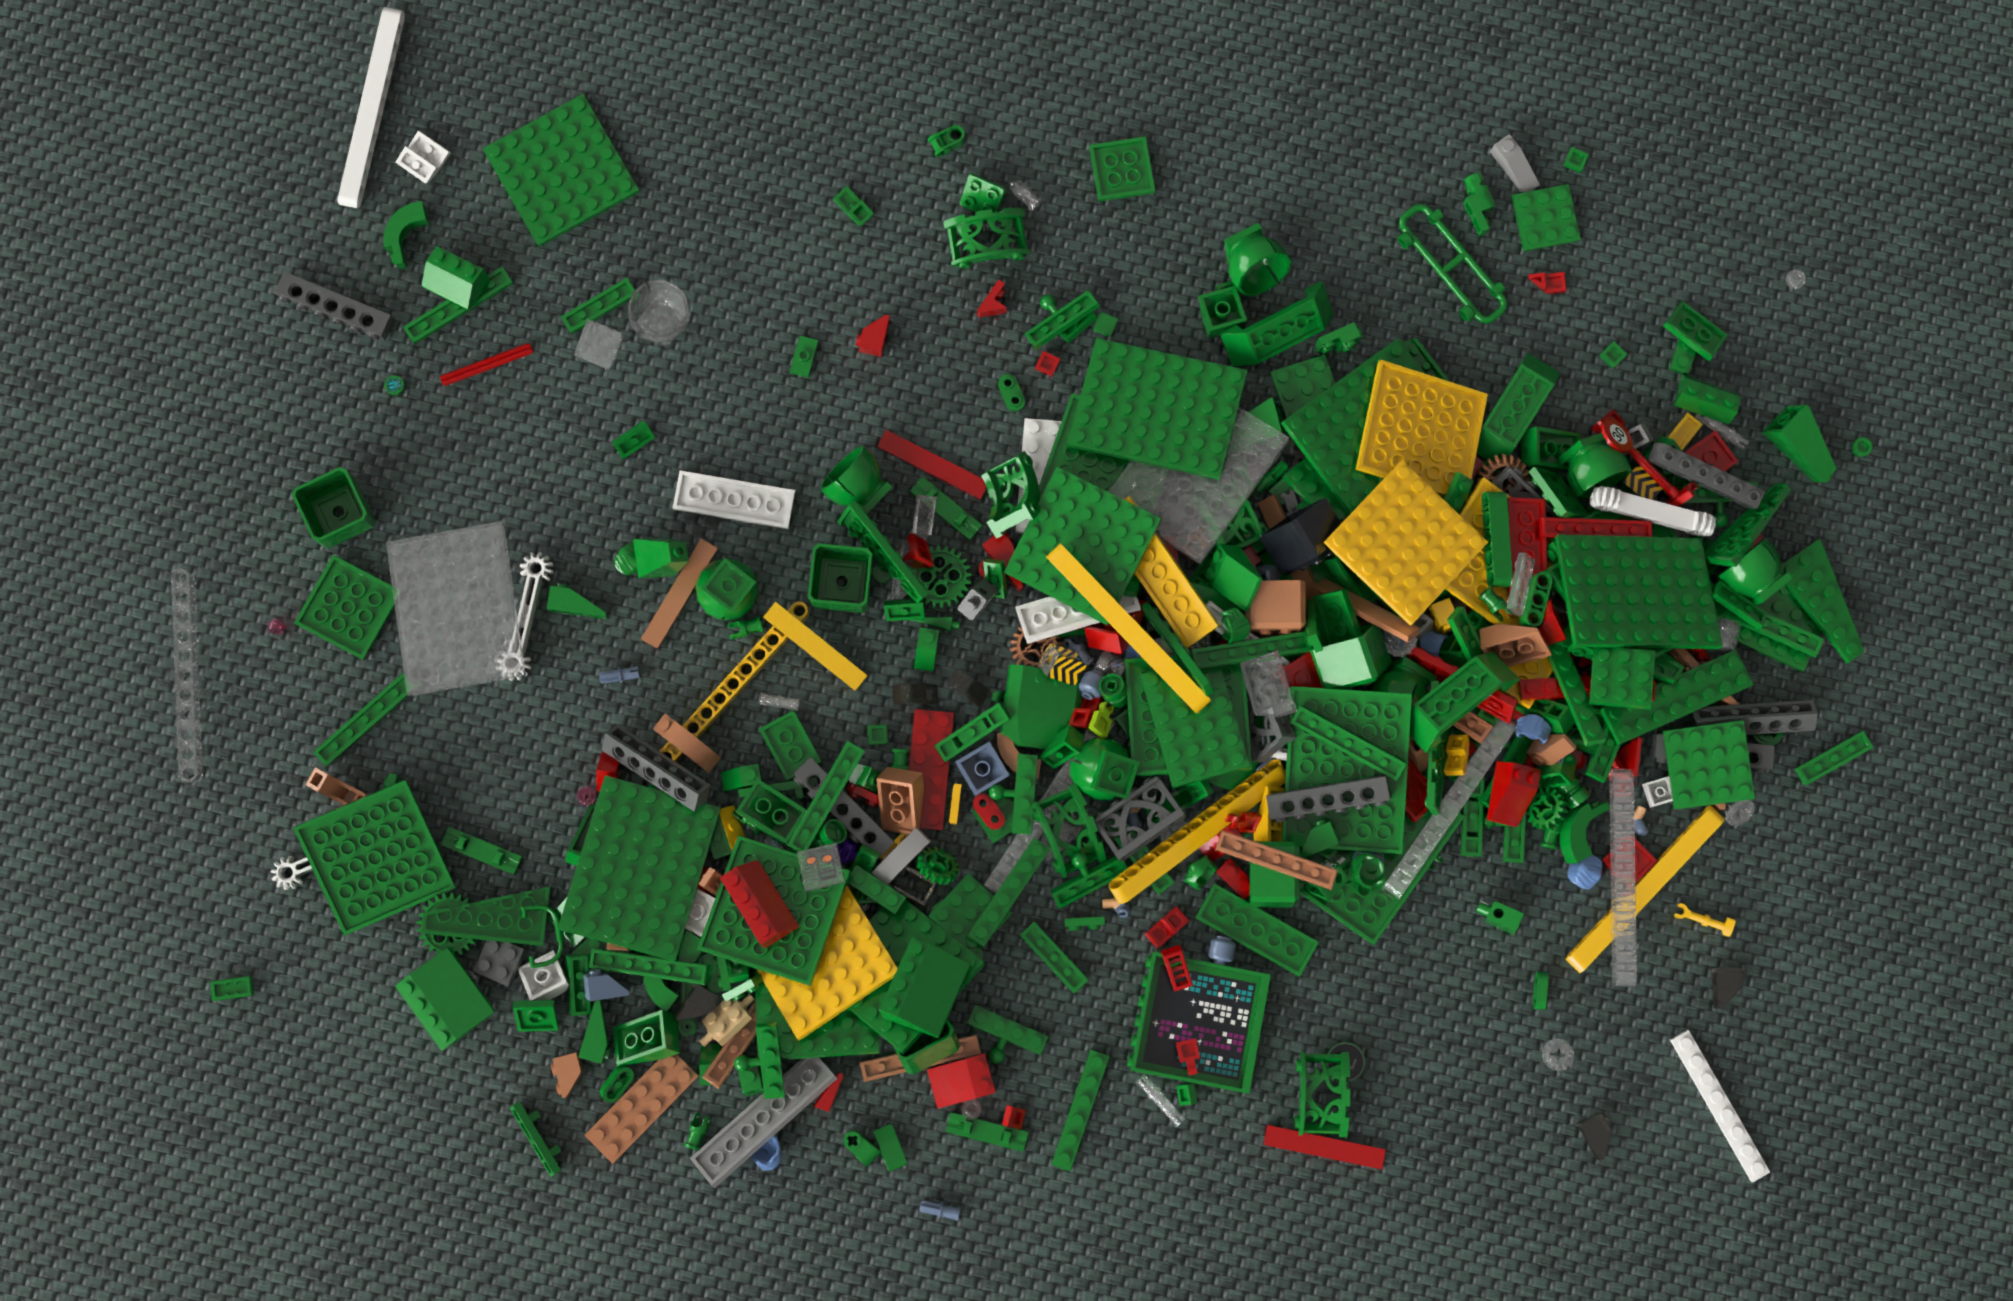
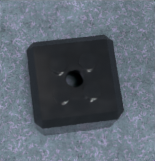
M1326 497L1287 516L1259 536L1280 573L1287 576L1298 570L1304 571L1312 566L1311 564L1317 565L1324 560V556L1327 557L1333 554L1323 542L1335 531L1341 522Z

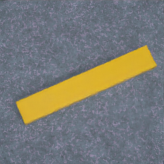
M774 602L763 616L764 619L854 691L857 690L868 676L777 602Z

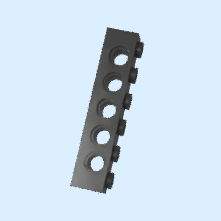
M285 271L274 291L279 297L278 300L283 303L290 304L292 302L297 304L296 307L307 312L309 309L314 311V315L325 319V317L331 318L332 322L339 326H343V324L350 326L349 329L356 333L363 331L368 334L369 338L376 341L379 338L386 340L394 322L390 314ZM302 290V294L295 297V292ZM320 297V301L317 304H312L314 298ZM338 304L335 311H330L332 305ZM350 312H356L353 318L348 319ZM368 319H373V323L370 326H365Z
M1654 443L1647 459L1650 463L1690 482L1694 481L1696 485L1748 509H1758L1765 493L1764 490L1665 443Z
M1814 700L1709 706L1693 712L1692 727L1744 720L1746 735L1815 731L1818 712Z
M619 724L605 733L602 746L603 752L694 812L707 803L710 784Z
M1652 734L1650 758H1656V762L1667 763L1663 734ZM1747 743L1748 754L1752 753L1755 757L1754 762L1750 763V768L1754 769L1755 773H1766V770H1773L1775 746Z
M809 757L793 772L796 776L793 780L800 787L805 785L810 790L807 794L814 799L828 774ZM812 775H817L820 778L817 786H811L808 782ZM842 790L828 815L833 814L837 820L843 823L845 828L851 832L849 836L856 844L861 842L879 852L880 857L894 841ZM839 804L847 805L848 810L845 814L837 813L836 808ZM853 818L861 819L862 823L859 828L851 827L850 822ZM867 832L875 833V840L873 842L865 841L864 836Z
M1381 775L1267 794L1266 799L1270 820L1275 819L1276 822L1287 821V817L1295 816V819L1306 818L1309 813H1315V816L1325 815L1328 810L1334 809L1335 813L1347 811V807L1355 806V809H1362L1371 803H1375V806L1386 805L1391 797L1387 776ZM1367 787L1372 788L1374 791V796L1371 798H1367L1363 794V790ZM1345 791H1351L1354 794L1352 801L1344 799L1343 793ZM1326 794L1332 795L1334 803L1326 804L1323 796ZM1307 797L1314 800V806L1311 808L1306 807L1303 803V800ZM1292 801L1294 803V810H1286L1284 802Z

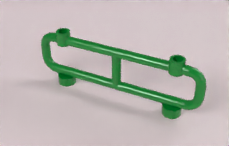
M1416 204L1409 208L1400 217L1399 227L1403 233L1397 237V240L1404 249L1414 245L1463 303L1464 306L1459 309L1462 319L1469 322L1475 318L1479 322L1487 324L1503 315L1508 306L1507 299L1503 294L1505 287L1500 282L1494 284L1441 221L1444 218L1442 212L1439 209L1433 211L1425 204ZM1418 211H1422L1427 215L1429 222L1439 229L1459 253L1443 267L1407 226V220ZM1463 260L1466 261L1488 287L1490 294L1500 302V307L1489 316L1482 315L1448 275V272Z

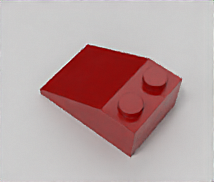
M1138 600L1140 610L1129 613L1139 625L1144 616L1141 606L1147 602ZM1099 622L1084 628L1088 647L1122 654L1130 646L1111 624L1108 626Z
M1496 761L1487 820L1517 827L1538 790L1541 770L1513 762Z
M985 1053L927 1069L937 1109L996 1093Z

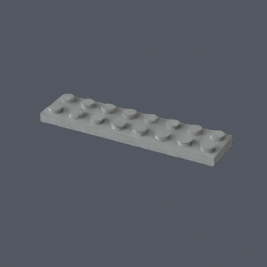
M819 1057L803 1058L783 1075L784 1098L765 1099L764 1093L761 1094L690 1158L713 1188H716L837 1080L836 1076Z

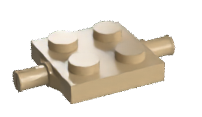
M749 994L741 1002L739 1000L734 1001L733 998L726 1002L723 1000L702 1020L708 1033L699 1042L705 1047L714 1039L721 1046L725 1045L752 1019L748 1014L747 1007L755 1000L753 996Z

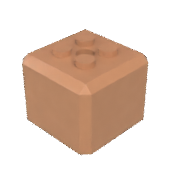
M1261 581L1249 611H1245V617L1250 623L1249 631L1260 639L1305 632V581Z

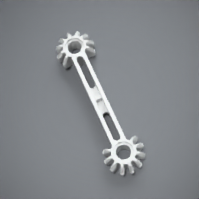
M1608 486L1595 487L1590 497V505L1600 511L1613 512L1643 521H1652V523L1681 530L1691 535L1711 536L1716 527V518L1706 512L1684 509L1621 492L1619 489Z
M541 552L537 554V557L534 553H530L531 559L529 560L527 557H524L527 563L520 564V567L525 569L520 574L527 576L509 654L507 655L502 652L501 655L505 657L504 660L498 659V663L503 664L498 667V670L504 671L502 673L504 678L509 675L510 681H513L515 676L517 680H521L520 674L527 676L528 673L524 670L532 668L526 664L531 661V658H524L542 579L545 578L547 581H550L547 574H554V571L549 569L554 566L553 563L548 562L550 558L548 556L543 557ZM535 565H541L542 568L539 573L535 574L532 572ZM535 580L530 605H528L532 583ZM522 628H524L519 652L516 653ZM515 659L519 660V666L515 669H511V661Z
M289 856L288 859L281 857V864L279 862L274 863L277 870H271V873L276 874L272 881H278L276 886H283L284 890H289L290 886L292 889H296V882L303 884V880L300 877L313 871L311 865L300 869L301 866L309 863L307 857L294 862L293 856ZM288 868H291L293 871L290 878L285 877V871Z

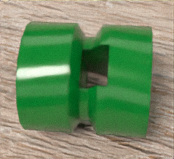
M1105 675L1099 682V690L1109 706H1114V708L1123 707L1127 704V686L1120 675Z
M1575 773L1572 785L1554 788L1561 795L1565 796L1564 801L1568 803L1567 806L1570 810L1580 805L1591 795L1585 786H1579L1580 781Z
M830 819L820 827L811 844L819 852H828L845 841L847 837L846 828L839 820Z

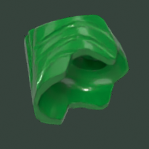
M633 542L622 547L615 556L617 570L628 576L638 573Z
M1231 608L1222 612L1221 623L1225 629V632L1222 634L1223 639L1227 640L1229 644L1245 640L1247 635H1249L1250 623L1244 614L1237 608Z
M1365 852L1354 858L1351 866L1352 874L1360 885L1373 889L1384 881V864L1375 855Z
M1206 855L1189 863L1184 882L1199 891L1218 868Z

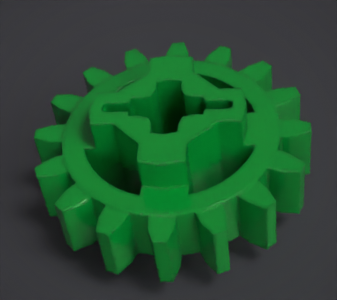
M1547 787L1546 790L1540 788V793L1536 792L1528 806L1529 811L1526 812V816L1529 819L1527 821L1532 823V826L1537 829L1546 831L1548 828L1553 830V825L1559 827L1558 821L1565 820L1562 815L1568 812L1564 809L1568 803L1563 801L1565 796L1561 795L1559 791L1553 790L1550 787Z
M934 846L933 850L927 847L926 851L922 850L916 861L918 863L916 868L921 869L919 874H924L925 880L931 879L932 884L936 881L940 886L943 882L946 885H949L950 881L954 882L959 873V863H955L957 858L951 857V852L945 853L944 848L940 851L936 846Z

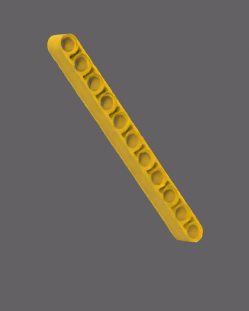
M1061 543L1046 556L1196 714L1211 701L1200 687Z
M800 601L792 604L787 610L802 623L809 616L807 605ZM803 607L805 613L802 616L795 615L796 608ZM772 626L682 727L689 731L691 724H698L699 730L691 734L699 739L789 638ZM770 637H778V643L770 645L768 643ZM764 651L765 657L762 660H757L755 658L756 652ZM745 665L752 666L750 674L745 675L742 673V668ZM731 680L739 681V686L736 689L729 688ZM720 694L725 695L724 703L717 704L715 701L716 697ZM705 709L712 710V716L708 719L702 717V712ZM669 741L660 750L663 754L671 753L672 760L676 763L684 755L683 752Z
M1271 760L1114 878L1108 887L1118 903L1123 904L1130 901L1229 826L1232 822L1225 821L1229 813L1241 817L1243 812H1247L1262 801L1266 786H1282L1286 780V769L1281 760Z
M1711 805L1705 808L1657 859L1658 862L1621 897L1574 947L1565 960L1579 973L1583 972L1720 827L1725 818Z

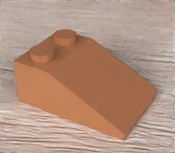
M1496 624L1480 629V645L1484 654L1494 652L1508 667L1552 655L1538 628Z
M887 767L876 778L882 830L909 835L916 827L920 829L924 797L923 773Z

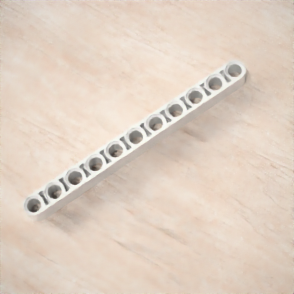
M384 7L381 13L338 195V204L359 209L362 203L403 29L405 13L402 10Z

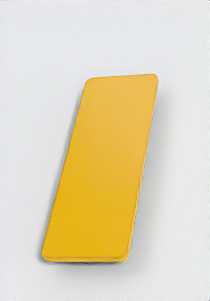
M733 805L721 808L719 812L732 851L737 837H745L739 819L733 815L735 810Z

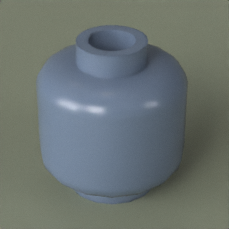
M1093 669L1084 674L1078 686L1084 698L1092 700L1102 696L1099 690V682L1105 676L1102 672Z
M1217 936L1216 939H1212L1210 942L1208 956L1214 960V964L1226 966V962H1232L1234 959L1236 944L1232 942V938Z

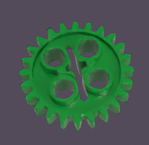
M937 545V549L934 551L930 546L929 551L933 563L937 559H942L945 565L941 568L933 565L932 567L915 568L912 570L918 582H922L927 589L928 595L924 598L926 600L925 606L932 602L934 609L937 604H940L941 609H943L944 604L947 603L950 608L951 601L958 604L957 597L964 599L962 592H969L965 585H971V581L967 580V578L972 577V574L966 573L970 566H964L967 559L960 560L962 553L960 552L955 555V548L948 552L947 546L944 547V550H941L940 546ZM952 564V567L944 573V580L939 579L934 587L928 590V587L936 581V574L941 575L947 566ZM951 572H957L960 577L952 581L948 575ZM927 573L932 576V579L929 582H923L921 576ZM943 586L947 591L944 595H938L935 592L936 588Z
M443 893L442 899L439 895H435L436 902L429 899L428 903L430 906L424 905L422 908L425 912L446 907L450 908L470 902V898H466L463 901L462 894H459L456 898L455 893H451L448 898L447 893ZM418 913L423 920V913ZM422 920L416 921L422 927ZM423 934L419 937V939L426 940L423 946L430 945L429 952L436 949V955L447 947L452 950L455 956L457 951L460 955H463V948L470 951L471 947L469 944H477L474 939L452 937L453 943H451L450 936H445L443 942L438 941L437 935Z

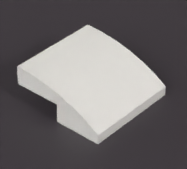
M417 131L409 146L404 147L395 163L428 184L444 165L451 152L421 131Z

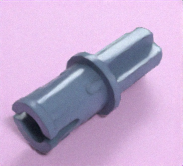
M638 666L624 669L618 667L617 670L599 673L602 684L616 681L622 683L623 680L640 679Z
M922 1200L920 1212L937 1215L938 1218L941 1216L958 1221L960 1207L944 1205L943 1202L939 1204Z

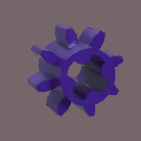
M847 838L833 850L838 854L836 858L843 863H849L850 860L854 862L859 852L856 849L858 845L853 840Z

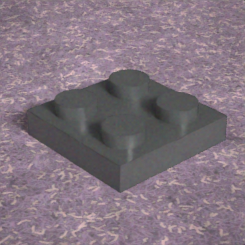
M486 941L473 972L510 987L526 950L511 943Z

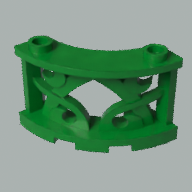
M1003 208L1002 211H995L994 213L992 209L976 211L975 216L970 215V217H966L963 214L943 221L944 229L948 231L952 255L951 266L966 269L971 264L988 260L1013 258L1014 261L1024 259V256L1030 254V249L1027 248L1022 219L1025 216L1024 209ZM995 222L1002 223L1000 228H997L995 226ZM1013 222H1014L1015 232H1014V231H1011V230H1012ZM983 223H988L994 232L1002 234L998 241L990 248L973 239L981 232ZM975 225L977 230L969 235L972 232L969 227ZM956 230L962 237L960 241H958ZM1009 236L1016 237L1018 249L1009 247V244H1015L1012 238H1008ZM967 243L963 248V252L968 250L970 254L961 258L959 246Z
M1025 451L988 469L981 475L990 499L994 500V506L991 507L987 524L996 539L1003 536L1008 528L1028 518L1030 521L1034 520L1038 514L1037 512H1039V485L1032 466V458ZM1017 461L1021 471L1018 473V468L1013 466L1011 473L1010 464ZM1004 468L1005 474H998L997 471ZM1014 484L1025 490L1022 499L1016 507L1008 503V499L1014 490Z
M1228 476L1227 481L1200 493L1196 491L1188 493L1194 511L1202 522L1207 523L1210 527L1207 531L1216 550L1219 544L1228 545L1234 537L1239 542L1233 545L1243 548L1260 540L1259 536L1266 532L1261 521L1258 522L1238 479L1234 480L1233 477ZM1213 503H1216L1215 508H1213V509H1209V508H1208V507H1210V506H1213V507H1214ZM1220 503H1228L1238 507L1237 516L1233 524L1225 518H1213L1220 509ZM1222 524L1226 525L1223 530L1219 529V526ZM1251 526L1255 535L1243 539L1238 532L1239 529L1243 534L1248 535L1245 527Z
M1075 783L1068 786L1069 789L1039 802H1033L1034 810L1031 811L1036 822L1039 821L1050 845L1055 861L1052 862L1056 873L1060 872L1063 878H1066L1068 873L1079 869L1072 864L1074 853H1087L1085 854L1088 859L1086 865L1097 860L1099 863L1106 860L1103 843L1097 837L1096 832H1098L1093 816L1088 815V810H1086L1085 806L1087 803ZM1070 797L1063 806L1058 803ZM1054 804L1058 808L1059 813L1049 810L1052 816L1047 818L1042 809ZM1068 812L1071 815H1073L1074 812H1077L1078 818L1075 820L1072 819L1068 815ZM1065 818L1075 825H1084V829L1079 832L1076 838V846L1068 844L1059 838L1060 829ZM1049 824H1054L1052 831L1050 829ZM1087 836L1088 841L1086 843L1082 842L1083 847H1081L1082 837ZM1058 846L1063 848L1064 850L1060 852ZM1068 855L1069 862L1064 864V857Z
M1301 1052L1300 1059H1296V1071H1299L1300 1094L1299 1112L1294 1120L1295 1128H1298L1300 1136H1303V1133L1339 1134V1137H1347L1349 1127L1348 1107H1350V1089H1348L1350 1077L1349 1052H1341V1054H1305V1052ZM1307 1062L1321 1063L1323 1071L1319 1073V1070L1313 1066L1314 1072L1308 1073ZM1325 1063H1339L1327 1069ZM1331 1076L1332 1081L1337 1078L1339 1080L1338 1085L1332 1086L1329 1077ZM1306 1078L1311 1081V1082L1309 1083V1085L1307 1086V1088H1306ZM1323 1080H1325L1331 1091L1340 1094V1098H1335L1328 1102L1324 1111L1311 1097L1315 1088ZM1307 1102L1311 1109L1305 1111V1104ZM1333 1105L1338 1106L1337 1112L1331 1110L1330 1114H1328ZM1308 1116H1313L1312 1122H1315L1319 1116L1321 1117L1320 1123L1305 1121Z

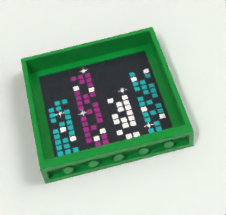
M1151 952V955H1147L1145 967H1149L1148 973L1143 976L1142 987H1145L1144 995L1140 994L1138 1001L1141 1011L1140 1015L1136 1014L1134 1026H1137V1032L1132 1035L1131 1046H1134L1133 1054H1129L1127 1066H1130V1071L1249 1094L1271 975L1185 958L1193 986L1174 992L1162 954ZM1181 961L1171 964L1170 966L1173 967L1175 965L1181 964ZM1184 970L1176 971L1173 975L1184 972ZM1186 977L1177 979L1175 982L1186 980ZM1196 1038L1200 1059H1195L1197 1074L1188 1075L1186 1062L1180 1063L1176 1042Z

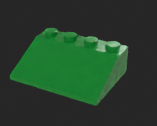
M911 938L879 1008L882 1017L939 1038L971 965L932 944Z
M449 947L410 973L395 986L441 1051L455 1045L496 1012Z

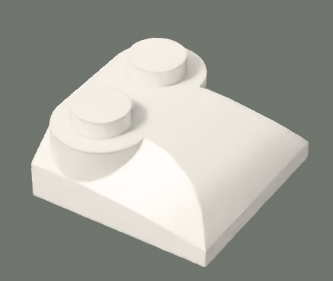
M553 950L535 959V963L552 959L556 955L555 951ZM559 960L545 967L531 968L529 962L518 968L530 1001L551 1000L564 993L569 987L568 979Z

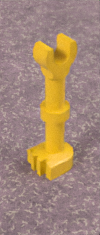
M1677 904V907L1683 909V914L1675 913V918H1689L1700 922L1703 926L1707 927L1709 925L1720 929L1725 936H1731L1736 923L1734 919L1727 917L1723 923L1710 918V915H1701L1693 912L1685 904Z

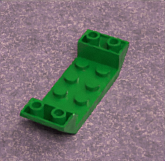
M1320 281L1304 289L1306 298L1244 330L1236 324L1221 332L1220 336L1231 365H1257L1325 330L1333 316V311L1323 282Z
M1527 353L1482 425L1476 454L1486 461L1487 459L1495 461V455L1501 459L1502 454H1505L1508 459L1555 385L1560 372Z
M1494 652L1476 655L1412 706L1410 737L1426 754L1442 742L1440 735L1499 688L1505 693L1520 679Z

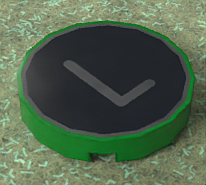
M1340 1042L1333 1045L1327 1054L1349 1052L1350 1077L1348 1082L1360 1077L1365 1069L1366 1062L1361 1049L1349 1042ZM1325 1063L1326 1068H1329V1067H1331V1066H1334V1065L1339 1064V1063Z

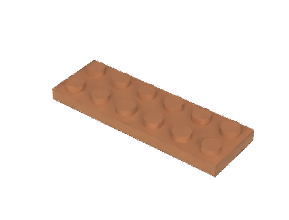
M678 1054L658 1060L584 1136L614 1164L699 1075Z

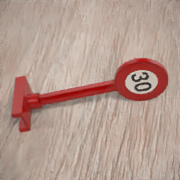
M1608 418L1602 422L1601 430L1607 443L1616 451L1621 453L1628 452L1666 491L1665 493L1670 498L1664 503L1679 507L1694 496L1693 491L1698 488L1695 482L1692 481L1680 491L1674 485H1671L1633 447L1632 437L1622 423L1613 418Z

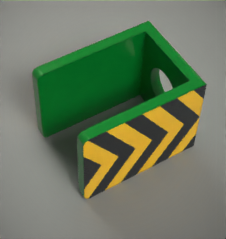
M1639 464L1617 486L1622 492L1629 493L1633 491L1637 496L1651 500L1663 489Z

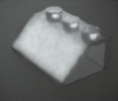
M1278 650L1240 663L1255 715L1279 718L1298 711Z

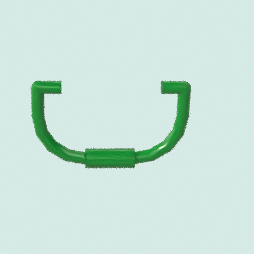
M544 904L522 906L523 918L528 917V910L544 909L554 917L557 943H559L556 955L550 960L535 963L534 956L529 957L530 967L539 968L555 963L563 952L565 942L564 931L558 930L560 922L558 914L553 908Z

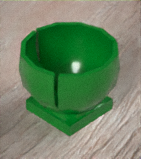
M1259 223L1224 239L1226 258L1229 264L1228 274L1232 283L1242 295L1256 296L1278 285L1277 280L1268 267L1275 274L1279 282L1289 272L1291 260L1286 250L1276 239L1264 237Z
M1602 433L1579 440L1558 458L1561 465L1569 463L1567 479L1572 492L1579 501L1591 497L1593 489L1596 487L1595 484L1598 487L1608 486L1611 488L1624 480L1632 472L1626 457L1610 445H1607Z
M864 446L857 447L846 455L831 470L820 486L825 496L835 504L848 506L853 501H856L857 504H861L864 507L866 515L892 488L888 482L881 480L879 463L872 452Z
M1766 538L1749 549L1737 567L1728 566L1717 576L1719 581H1722L1735 592L1748 598L1757 606L1766 601L1793 578L1789 572L1785 574L1781 572L1780 555L1774 545Z
M733 558L714 560L704 567L703 571L699 574L695 584L697 602L707 615L721 621L723 616L724 621L740 619L753 609L759 595L756 575L747 564Z
M1407 657L1393 660L1390 667L1376 681L1369 685L1367 691L1411 693L1413 706L1428 694L1427 686L1431 684V681H1435L1437 676Z
M1091 738L1082 743L1080 752L1072 757L1082 764L1070 760L1069 776L1073 784L1075 783L1080 792L1090 800L1110 801L1116 797L1128 800L1140 761L1131 759L1127 749L1111 738Z

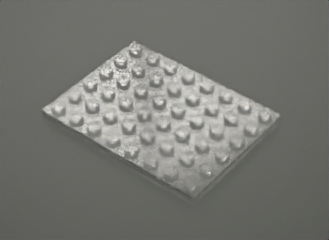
M1239 407L1220 480L1130 461L1109 490V493L1123 500L1131 496L1139 508L1161 518L1162 521L1156 531L1159 538L1201 565L1286 446L1289 437Z
M502 521L386 542L408 696L526 675L505 529Z

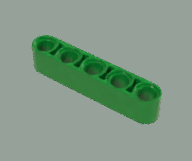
M1484 492L1481 504L1484 538L1488 541L1484 546L1487 584L1492 587H1510L1513 575L1507 495L1505 492Z

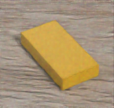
M1688 412L1669 434L1668 438L1674 439L1680 449L1683 450L1703 424Z
M962 784L953 785L949 818L951 825H957Z

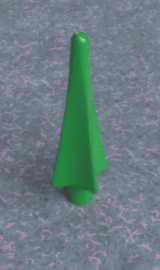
M925 617V619L909 620L952 632V628L960 629L961 624L959 621H954L953 617Z

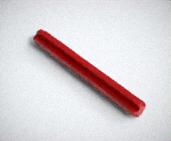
M530 343L523 344L440 376V380L444 386L450 385L533 353Z

